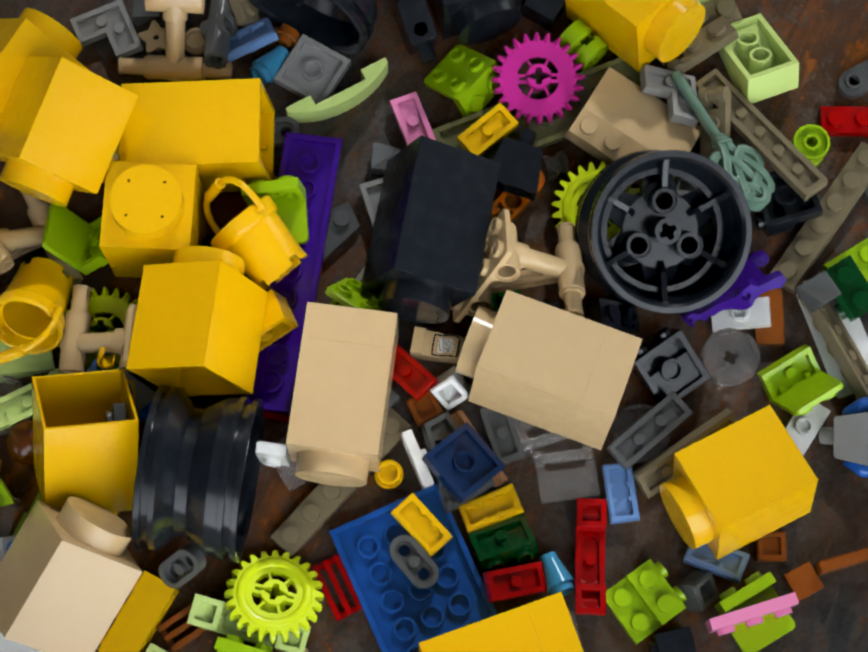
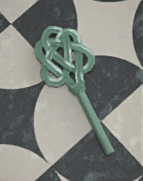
M681 71L673 72L670 76L710 137V146L713 153L708 159L720 165L733 177L741 188L749 209L760 212L770 202L771 195L775 191L776 186L772 177L764 168V160L761 154L753 147L745 144L736 147L731 138H728L724 133H720Z

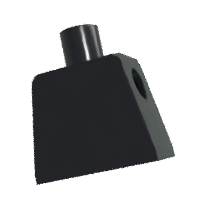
M401 0L396 2L394 19L408 53H418L422 65L437 60L438 58L433 47L436 45L438 35L426 0Z
M520 128L517 140L504 138L493 158V161L500 163L496 189L534 201L538 190L543 155L541 148L533 146L536 137L534 131Z

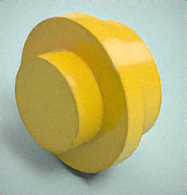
M384 460L381 462L380 473L374 472L376 483L381 488L390 490L397 488L402 483L404 472L398 462Z

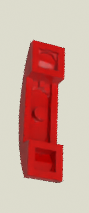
M577 498L574 548L575 614L606 615L605 531L607 525V499Z

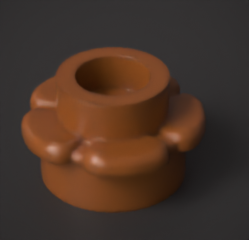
M282 23L279 29H274L279 38L276 42L288 49L290 46L295 47L301 36L296 29L285 23Z

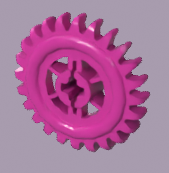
M535 32L532 41H530L525 33L522 44L514 38L512 41L514 49L508 46L503 48L507 57L497 56V60L502 66H493L492 68L493 71L500 74V76L491 79L493 83L500 84L498 88L494 89L493 93L503 94L498 104L508 103L507 110L509 112L516 110V120L525 115L526 124H529L533 117H535L538 125H541L543 117H546L547 121L551 124L553 122V114L562 119L564 117L562 108L572 111L573 108L569 101L578 102L580 99L574 92H580L584 89L583 86L576 84L577 81L585 78L584 75L576 73V71L582 68L583 64H573L578 53L567 54L571 46L570 44L562 48L559 47L561 37H558L551 43L550 33L546 34L544 40H540L539 33ZM538 58L546 61L544 64L532 65L529 60ZM548 62L555 67L557 73H551L547 67ZM526 63L529 67L527 73L518 74L521 66ZM537 71L540 72L542 77H546L542 80L541 84H536V80L531 79ZM549 84H558L554 93L550 95L547 90ZM518 85H526L530 91L527 96L523 94ZM544 91L547 98L543 99L530 98L532 92Z

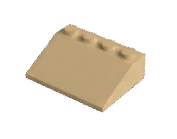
M609 66L564 135V138L608 165L622 156L639 151L679 150L690 152L700 136V126L697 124L695 127L670 122L666 103L653 95L641 93L639 85ZM642 178L634 182L639 187H641ZM665 193L658 194L656 198L659 199Z

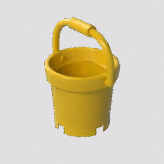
M225 176L217 178L204 193L203 212L206 221L215 233V237L210 244L214 248L223 249L241 257L245 261L244 273L255 284L267 291L270 289L269 285L272 282L278 283L301 263L299 259L306 258L307 254L299 246L277 214L278 208L269 195L259 198L244 181L236 177ZM226 184H233L242 189L254 203L220 229L213 219L210 203L219 195Z
M40 257L32 258L29 264H25L24 261L21 263L5 292L0 294V341L10 347V349L0 352L1 364L23 357L28 353H47L59 346L66 328L64 317L73 291L72 286L74 285L72 276L70 275L67 278L62 273L64 267L60 263Z

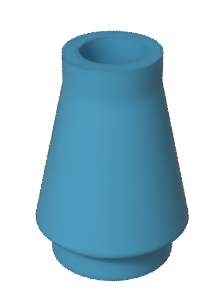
M278 45L275 49L253 61L250 68L252 77L260 78L263 85H266L268 82L272 83L289 56L288 50L282 45Z
M556 551L542 555L539 559L542 562L547 593L553 595L562 592V595L566 596L573 592L575 580L558 558Z

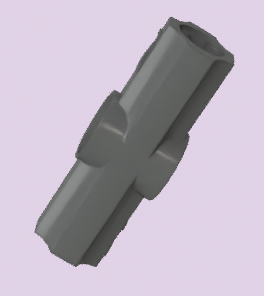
M210 0L208 19L200 24L201 35L205 40L202 62L208 68L221 69L226 67L230 38L237 35V24L233 17L229 0Z

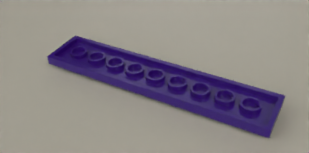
M286 132L278 178L284 175L298 177L306 189L309 241L306 244L299 245L307 254V257L299 259L301 263L278 283L274 281L269 285V290L273 289L286 298L298 327L259 352L253 394L239 395L238 398L240 399L241 396L249 397L251 403H253L255 398L263 399L265 412L290 415L306 306L307 302L316 303L343 146L341 138Z

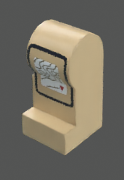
M415 326L410 355L414 359L457 364L465 338L428 331L426 328Z

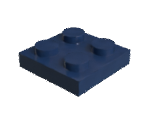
M468 422L445 438L422 458L423 462L460 504L506 467Z

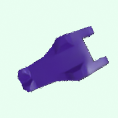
M763 250L752 252L748 255L742 272L724 294L701 308L679 314L684 322L694 327L695 321L699 319L706 321L710 316H714L722 310L748 309L762 293L781 288L785 284L786 278L780 271H774L764 276L758 267L765 266L769 262V256Z

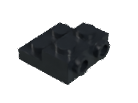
M775 171L769 172L776 186L775 191L771 195L770 202L760 212L754 214L758 231L764 230L766 237L793 230L796 223L822 216L823 209L817 194L804 201Z
M669 327L658 331L654 335L656 340L647 346L645 343L640 345L632 368L640 383L647 387L657 404L672 391L682 399L711 378L682 330L675 328L670 330Z

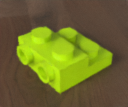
M651 559L647 560L606 591L607 607L635 645L687 608L684 605V602L687 600L684 593L678 586L673 588L665 579L669 575L664 566L659 561L653 563Z

